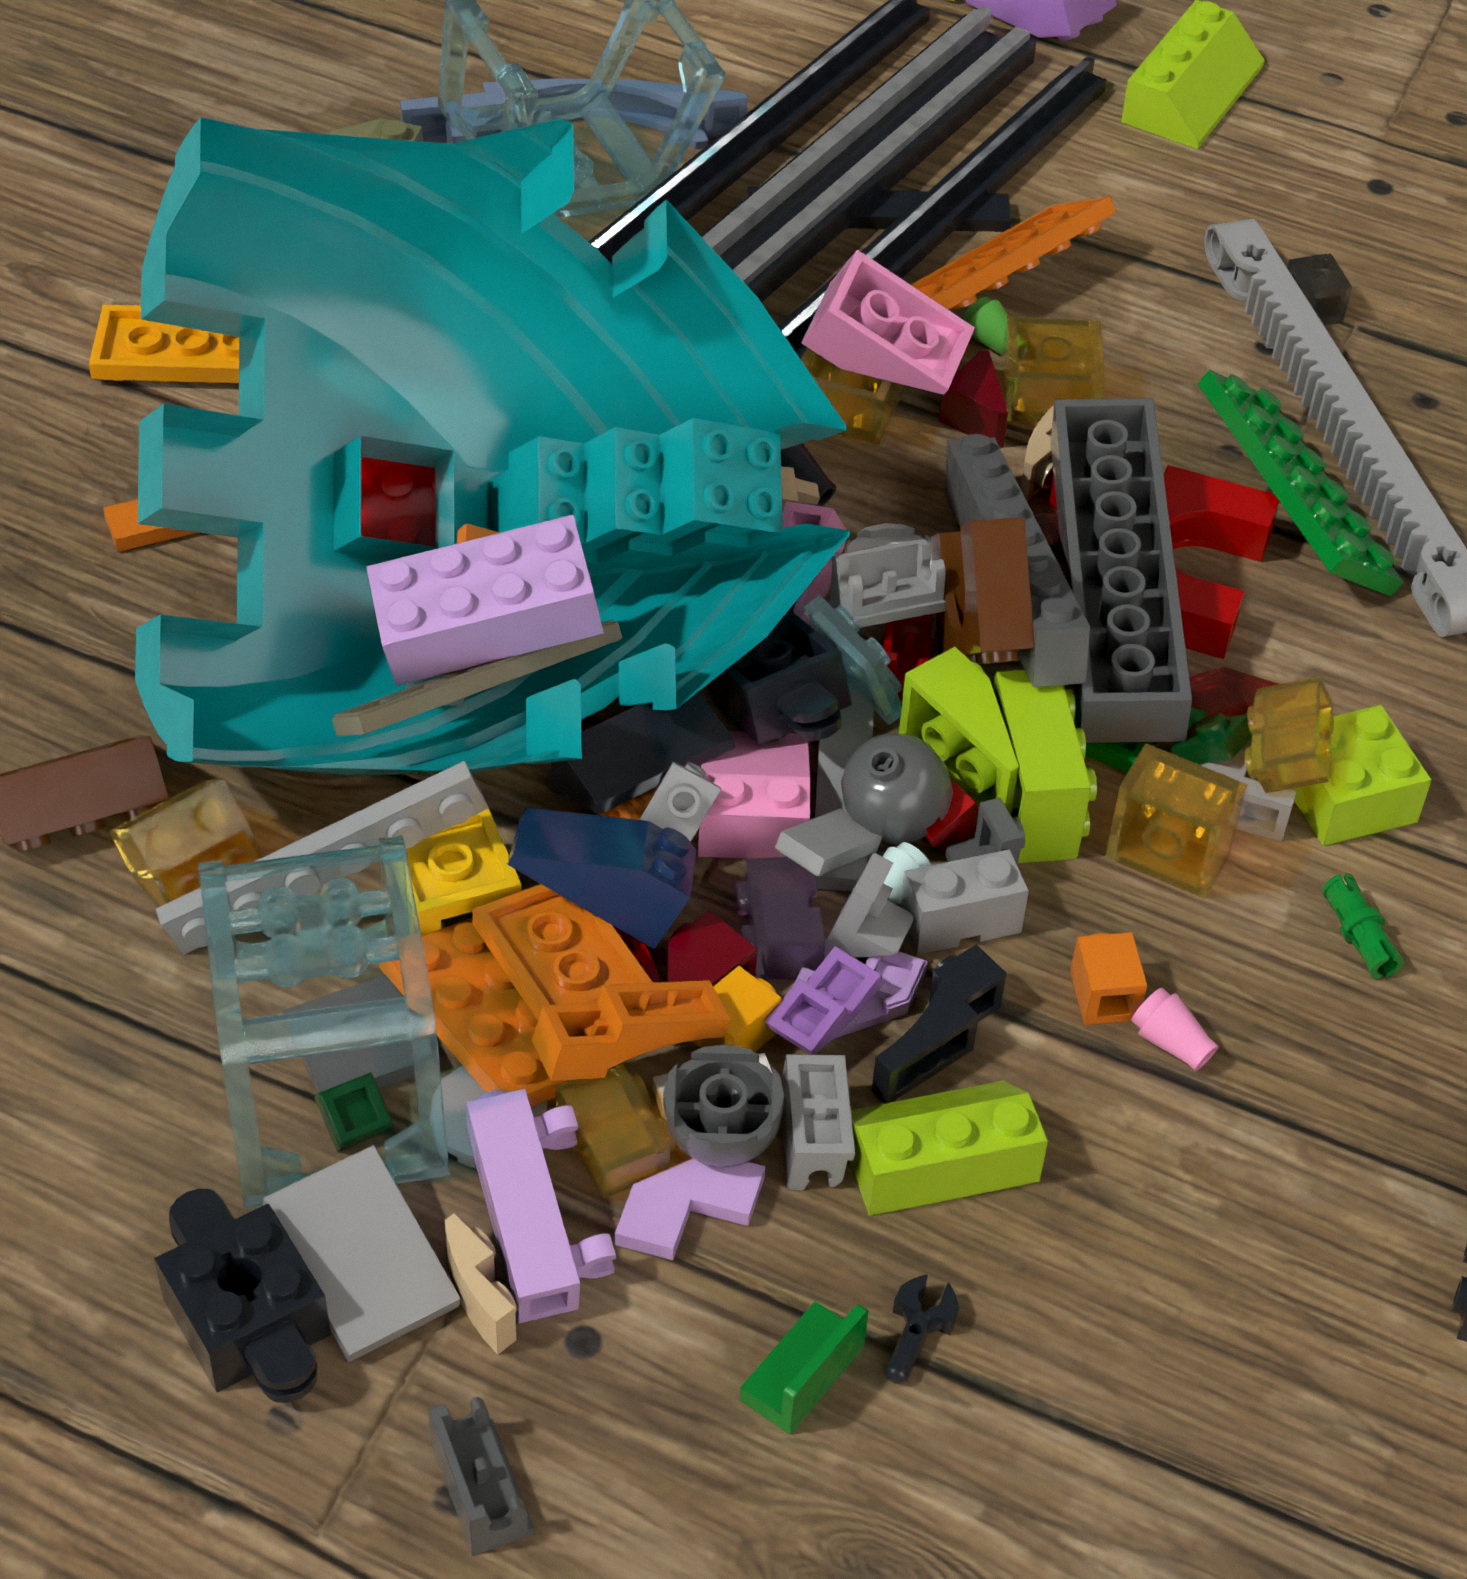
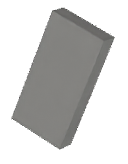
M840 808L781 831L775 848L809 872L820 876L873 852H877L882 836L865 829Z

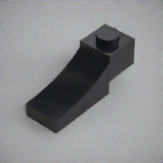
M977 944L958 956L950 955L937 965L932 974L930 999L926 1010L902 1037L875 1057L871 1091L883 1104L894 1102L974 1049L978 1022L1001 1008L1007 973Z

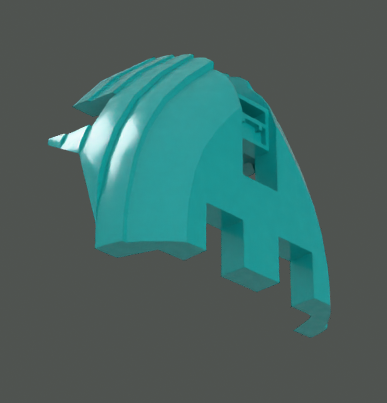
M200 117L183 140L175 155V167L166 186L142 266L141 320L239 337V416L163 403L139 421L138 524L238 538L237 623L160 614L137 627L135 682L141 700L155 730L167 745V757L179 762L231 767H263L351 776L440 773L465 761L471 773H480L519 763L543 764L582 759V719L604 709L618 696L619 705H640L653 702V710L677 709L763 641L849 537V530L807 523L783 528L781 449L812 439L821 440L845 431L846 424L758 297L667 200L661 203L644 220V229L633 236L612 256V264L596 247L553 214L569 203L574 192L573 122L557 119L457 143L445 144L254 129ZM361 456L435 468V547L361 536ZM574 515L600 620L618 621L623 639L467 696L464 707L443 705L367 734L336 735L331 719L335 717L334 714L406 689V684L396 686L382 647L366 566L457 544V530L466 523L502 533Z

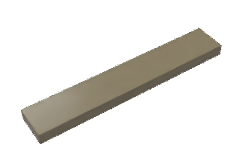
M601 621L604 634L453 671L334 714L335 717L331 719L336 735L367 734L621 640L623 638L618 621Z

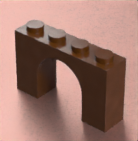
M1025 517L969 521L960 525L961 532L939 533L931 536L932 561L943 559L945 565L944 600L946 601V609L943 612L936 613L939 655L956 647L971 662H975L979 666L1018 661V650L1034 648Z

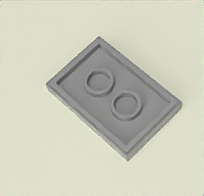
M374 1145L263 1198V1206L268 1203L270 1204L324 1292L330 1331L348 1363L460 1306V1296Z

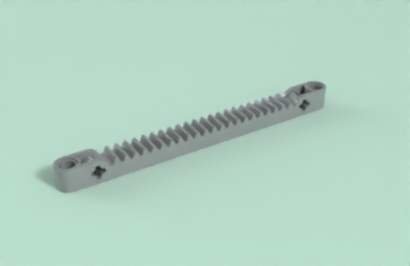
M1244 219L1210 224L1205 231L1204 246L1211 268L1225 291L1231 297L1246 302L1245 314L1253 315L1251 320L1253 326H1260L1258 335L1259 337H1266V348L1274 349L1272 358L1274 360H1281L1279 369L1280 371L1288 372L1286 381L1295 384L1294 394L1303 395L1301 405L1302 407H1310L1308 416L1310 419H1317L1315 427L1317 431H1325L1323 441L1325 443H1332L1330 452L1332 455L1340 456L1339 467L1348 468L1346 478L1347 480H1355L1353 488L1355 492L1363 493L1361 503L1371 506L1369 516L1371 518H1379L1377 529L1379 531H1387L1385 542L1387 544H1395L1393 555L1395 557H1403L1401 568L1417 572L1411 585V592L1436 634L1441 637L1467 633V549L1258 222L1255 219Z

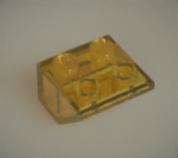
M225 778L203 781L109 831L133 879L157 907L165 905L264 857Z

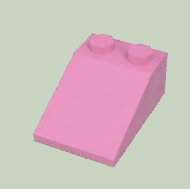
M856 250L830 282L802 340V344L840 369L944 395L951 385L975 327L859 250Z
M728 731L733 738L735 748L701 765V768L707 773L704 778L720 786L722 789L699 827L698 857L791 860L780 853L775 846L781 831L810 820L808 741L802 739L798 734L788 733L778 741L765 742L759 745L744 731Z

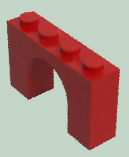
M1167 465L1163 476L1173 550L1181 547L1200 546L1261 562L1273 532L1280 503L1276 495ZM1175 568L1185 648L1224 659L1237 627L1245 591L1196 578Z

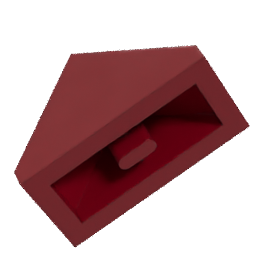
M989 350L979 351L955 373L949 389L944 395L942 394L939 421L966 435L980 434L989 438L995 437L999 447L1003 448L1008 409Z

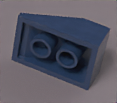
M525 808L518 822L507 865L655 949L690 899L697 848L693 847L688 838L681 832L670 827L662 829L651 821Z

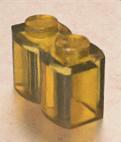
M1318 676L1257 689L1254 706L1249 707L1247 711L1248 724L1252 734V745L1245 749V763L1249 776L1252 779L1258 778L1265 793L1329 782L1332 773L1331 739L1334 729V713L1332 699L1321 677Z
M620 1063L609 1068L605 1078L568 1080L554 1086L556 1107L572 1105L578 1124V1130H575L577 1145H574V1147L581 1154L594 1184L604 1198L632 1188L633 1184L670 1168V1152L676 1149L675 1141L669 1134L666 1119L662 1116L655 1118L648 1108L650 1106L649 1094L644 1081L638 1073L630 1075L625 1066Z

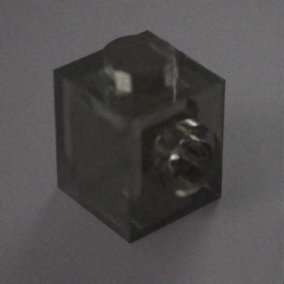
M1316 254L1309 257L1289 259L1287 269L1322 324L1328 325L1344 322L1352 286L1332 254Z

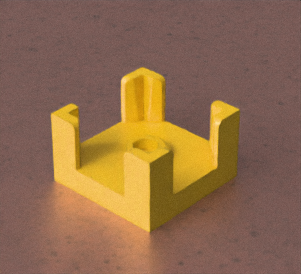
M489 809L470 817L463 823L453 825L436 833L411 848L403 849L383 859L384 876L391 892L399 889L405 905L409 940L441 929V920L473 912V908L522 891L521 882L516 870L507 865L509 854Z

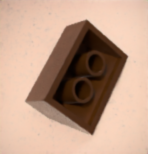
M138 735L1 773L0 837L3 844L16 843L18 852L51 843L48 834L70 827L72 836H77L104 828L102 819L104 817L124 812L126 821L157 813L156 803L168 800L169 798L151 736Z

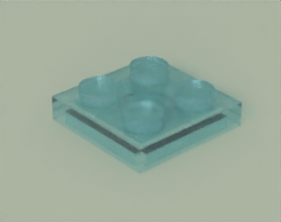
M819 594L803 607L812 628L841 650L847 682L888 725L892 724L901 716L902 703L897 693L902 690V686L890 669L886 667L891 662L889 656L873 637L865 641L857 633L860 629L856 621L843 606L839 605L836 609H833Z

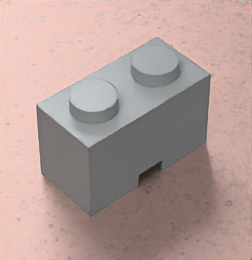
M1009 849L904 871L900 907L914 915V920L907 933L916 954L921 955L958 947L960 939L977 936L979 941L982 942L1021 933L1029 890Z

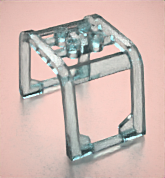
M445 0L438 106L450 126L459 130L465 140L478 138L475 132L498 129L505 132L552 120L561 119L567 121L583 116L627 182L600 186L592 175L594 169L593 161L578 148L574 142L573 133L574 192L569 203L553 213L557 218L633 206L673 174L726 77L725 71L709 51L706 43L701 40L680 11L675 0H626L618 22L590 81L573 94L538 99V91L519 63L507 64L487 34L489 19L477 1ZM659 14H661L684 45L683 52L678 61L684 97L657 153L651 161L608 99V96L621 74L646 22L657 21ZM469 42L472 43L494 79L505 92V103L462 107Z
M403 836L379 838L378 845L226 866H224L223 859L200 862L199 875L217 1032L244 1207L263 1205L264 1197L316 1173L302 1174L300 1155L262 1146L260 1143L249 1065L411 1041L418 1122L384 1142L386 1161L383 1163L395 1184L450 1176L435 1017ZM380 861L382 890L358 893L357 886L351 880L345 878L332 879L323 885L321 893L295 896L292 890L278 886L269 888L262 893L259 898V907L231 911L227 881ZM383 914L384 920L369 928L360 929L355 926L361 917ZM263 931L264 934L271 938L266 942L251 944L237 941L235 935ZM399 960L405 996L242 1020L238 983L269 979L274 985L291 987L299 984L306 978L334 974L342 978H353L364 973L369 964Z

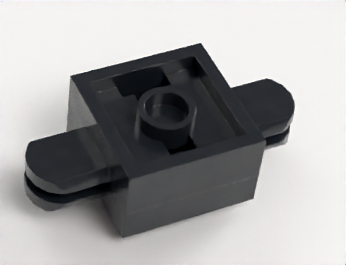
M794 612L783 616L763 641L709 683L713 703L759 745L765 742L778 741L791 731H794L805 741H817L828 738L837 733L842 727L840 710L852 705L841 650Z
M195 1189L184 1193L175 1200L169 1211L171 1234L178 1247L155 1257L154 1261L163 1300L216 1393L253 1375L263 1393L273 1402L289 1403L303 1398L312 1390L317 1382L318 1366L316 1354L311 1345L331 1335L324 1292L269 1203L234 1219L223 1199L214 1190Z

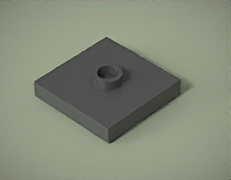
M386 975L282 1011L284 1024L317 1093L372 1072L378 1088L381 1089L435 1069L434 1056L402 994Z

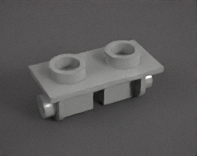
M672 762L639 820L651 821L662 829L665 827L673 828L685 835L691 842L722 788L705 779L704 777L707 773L698 765L688 762L684 768Z

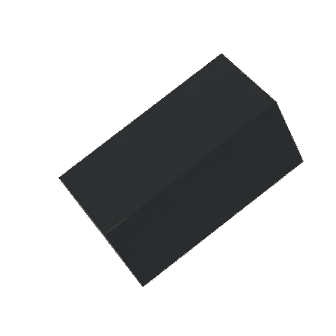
M698 691L677 709L653 710V702L640 704L581 732L582 759L551 762L546 782L549 791L598 814H602L659 786L672 762L684 768L688 762L699 766L734 749L735 745L727 729L701 692Z

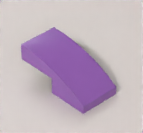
M835 946L807 982L800 978L766 1019V1027L808 1054L815 1055L846 1028L883 985L882 976L877 971Z

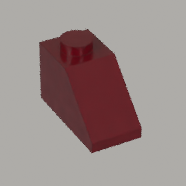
M708 910L692 923L682 924L675 930L670 940H668L667 982L710 980L714 987L737 966L742 967L755 977L757 948Z

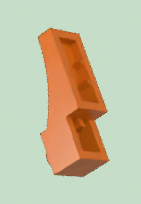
M710 980L603 985L597 1003L543 1005L532 1042L550 1081L605 1078L609 1068L641 1054L683 1042L725 1037L731 1019Z

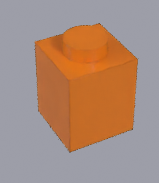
M1096 933L1091 936L1076 938L1070 974L1084 1025L1131 1021L1135 1012L1144 1003L1147 990V982L1133 933Z

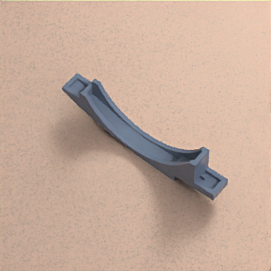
M554 78L483 82V93L400 100V112L402 122L422 126L423 142H447V144H452L557 119L565 121L601 119L623 121L650 127L674 136L695 149H703L708 145L707 138L719 137L747 114L748 98L746 93L701 86L640 80Z

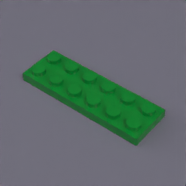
M1208 370L1197 383L1327 570L1334 575L1392 596L1404 583L1393 568L1395 564L1394 557L1387 549L1375 543L1369 534L1372 530L1370 524L1360 514L1351 510L1346 503V500L1349 498L1347 492L1323 471L1326 467L1325 462L1319 455L1304 445L1301 440L1304 437L1301 429L1291 420L1285 418L1279 410L1282 407L1280 400L1265 388H1260L1258 391L1250 388L1236 375L1231 374L1227 378L1212 370Z

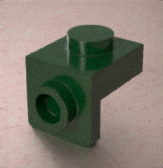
M1213 714L1200 721H1196L1187 730L1186 741L1176 742L1172 746L1171 751L1175 757L1176 765L1186 781V776L1191 768L1208 762L1231 761L1256 732L1248 715L1225 717L1224 714Z

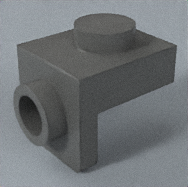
M1001 798L980 802L975 838L948 845L945 856L948 862L1010 849L1018 866L1020 849L1025 846V834L1022 824L1017 817L1010 816Z

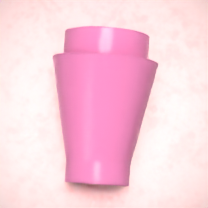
M1159 988L1151 994L1138 1008L1131 1020L1140 1028L1139 1036L1187 1063L1194 1071L1204 1066L1219 1047L1209 1038L1177 993L1170 995L1164 988Z

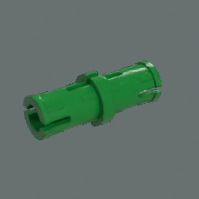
M1345 873L1343 878L1340 874L1332 877L1324 884L1322 894L1332 909H1334L1343 926L1340 927V932L1345 941L1349 944L1353 943L1373 979L1378 980L1382 976L1378 968L1382 971L1384 978L1394 975L1401 969L1404 960L1382 926L1385 925V920L1378 909L1371 907L1366 901L1352 874Z

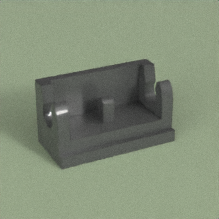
M479 1397L472 1398L470 1402L472 1411L467 1416L453 1420L446 1404L428 1409L431 1445L472 1556L535 1534L532 1520L493 1419H489V1412L485 1402Z

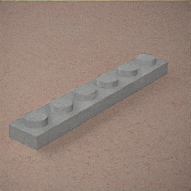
M465 761L460 762L156 908L160 924L182 954L185 955L197 948L205 947L214 940L249 923L257 922L266 915L301 898L309 897L318 890L351 874L359 873L368 866L403 849L411 848L436 833L453 825L463 823L470 817L489 809L467 764Z

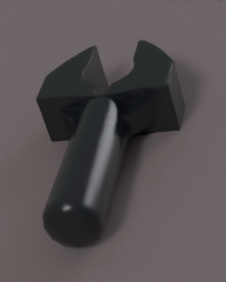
M928 1275L918 1276L901 1285L894 1299L892 1313L904 1317L906 1324L884 1370L885 1376L891 1382L896 1384L907 1382L928 1334L935 1331H940L947 1335L951 1334L957 1321L959 1306L955 1292L949 1283H947L942 1294L941 1302L937 1306L930 1307L925 1313L921 1312L922 1304L920 1300L926 1290Z

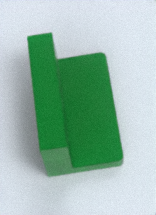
M814 1301L741 1385L739 1400L791 1435L864 1348L869 1310L857 1303L848 1315L842 1319L817 1301Z

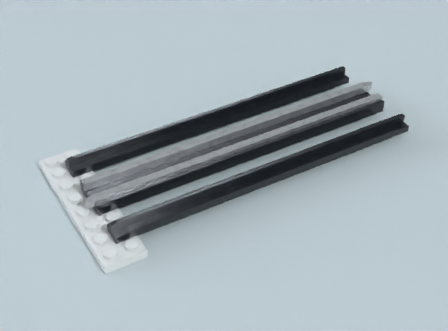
M888 0L588 242L596 247L612 264V256L633 236L644 229V220L665 200L686 221L691 219L906 41L908 36L926 24L930 18L931 8L918 4L917 0ZM984 6L977 10L974 9L969 14H965L715 223L701 237L762 303L855 221V216L883 190H890L1011 84L1013 79L1034 63L1037 42L1030 39V31L1016 26L1004 37L985 31L990 24L992 9L989 6ZM1086 57L1077 66H1069L861 252L902 279L961 225V219L988 193H996L1081 115L1085 108L1105 92L1107 79L1093 74L1095 59ZM838 273L778 325V328L805 367L819 354L803 345L802 340L830 282Z

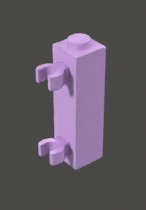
M525 1089L512 1092L493 1090L484 1093L476 1100L467 1101L466 1130L509 1291L517 1304V1312L515 1313L518 1324L578 1310L580 1295L579 1278H600L614 1273L615 1269L612 1260L616 1259V1254L610 1234L594 1235L571 1246L568 1242L542 1149L560 1150L577 1145L575 1130H578V1124L572 1105L556 1107L548 1110L541 1116L533 1117Z

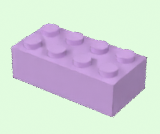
M574 515L366 566L381 643L396 686L604 634Z

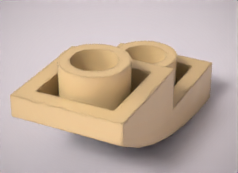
M1054 406L1041 418L1033 430L1027 445L1020 488L1027 502L1042 489H1048L1052 486L1050 484V476L1053 471L1051 433Z
M453 1213L445 1219L447 1257L453 1285L461 1298V1305L471 1323L498 1355L517 1341L515 1313L517 1312V1304L508 1289L500 1282L495 1281L494 1258L496 1257V1250L488 1236L477 1227L470 1229Z

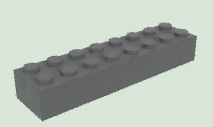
M1154 398L1054 400L1051 451L1063 574L1090 625L1086 683L1073 684L1077 727L1083 729L1086 743L1186 741L1192 695Z

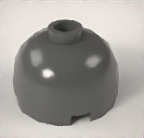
M887 733L872 737L860 745L847 761L841 780L844 805L848 814L865 829L882 836L880 843L900 845L902 842L909 843L928 834L926 828L933 825L938 817L942 821L947 815L953 796L951 777L946 765L930 744L914 735Z
M723 1044L702 1047L692 1052L690 1061L682 1064L678 1070L677 1064L671 1069L664 1087L663 1106L669 1134L684 1153L702 1164L723 1168L742 1165L762 1154L776 1137L784 1109V1091L780 1075L774 1068L772 1074L768 1067L759 1062V1055L748 1048Z

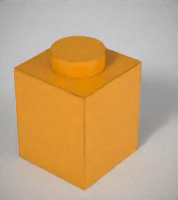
M737 966L714 986L719 999L731 1019L725 1037L700 1039L692 1042L700 1048L727 1044L748 1048L756 1052L777 1034L766 1027L765 1021L781 1002V997L767 981L761 978L756 979L742 967Z

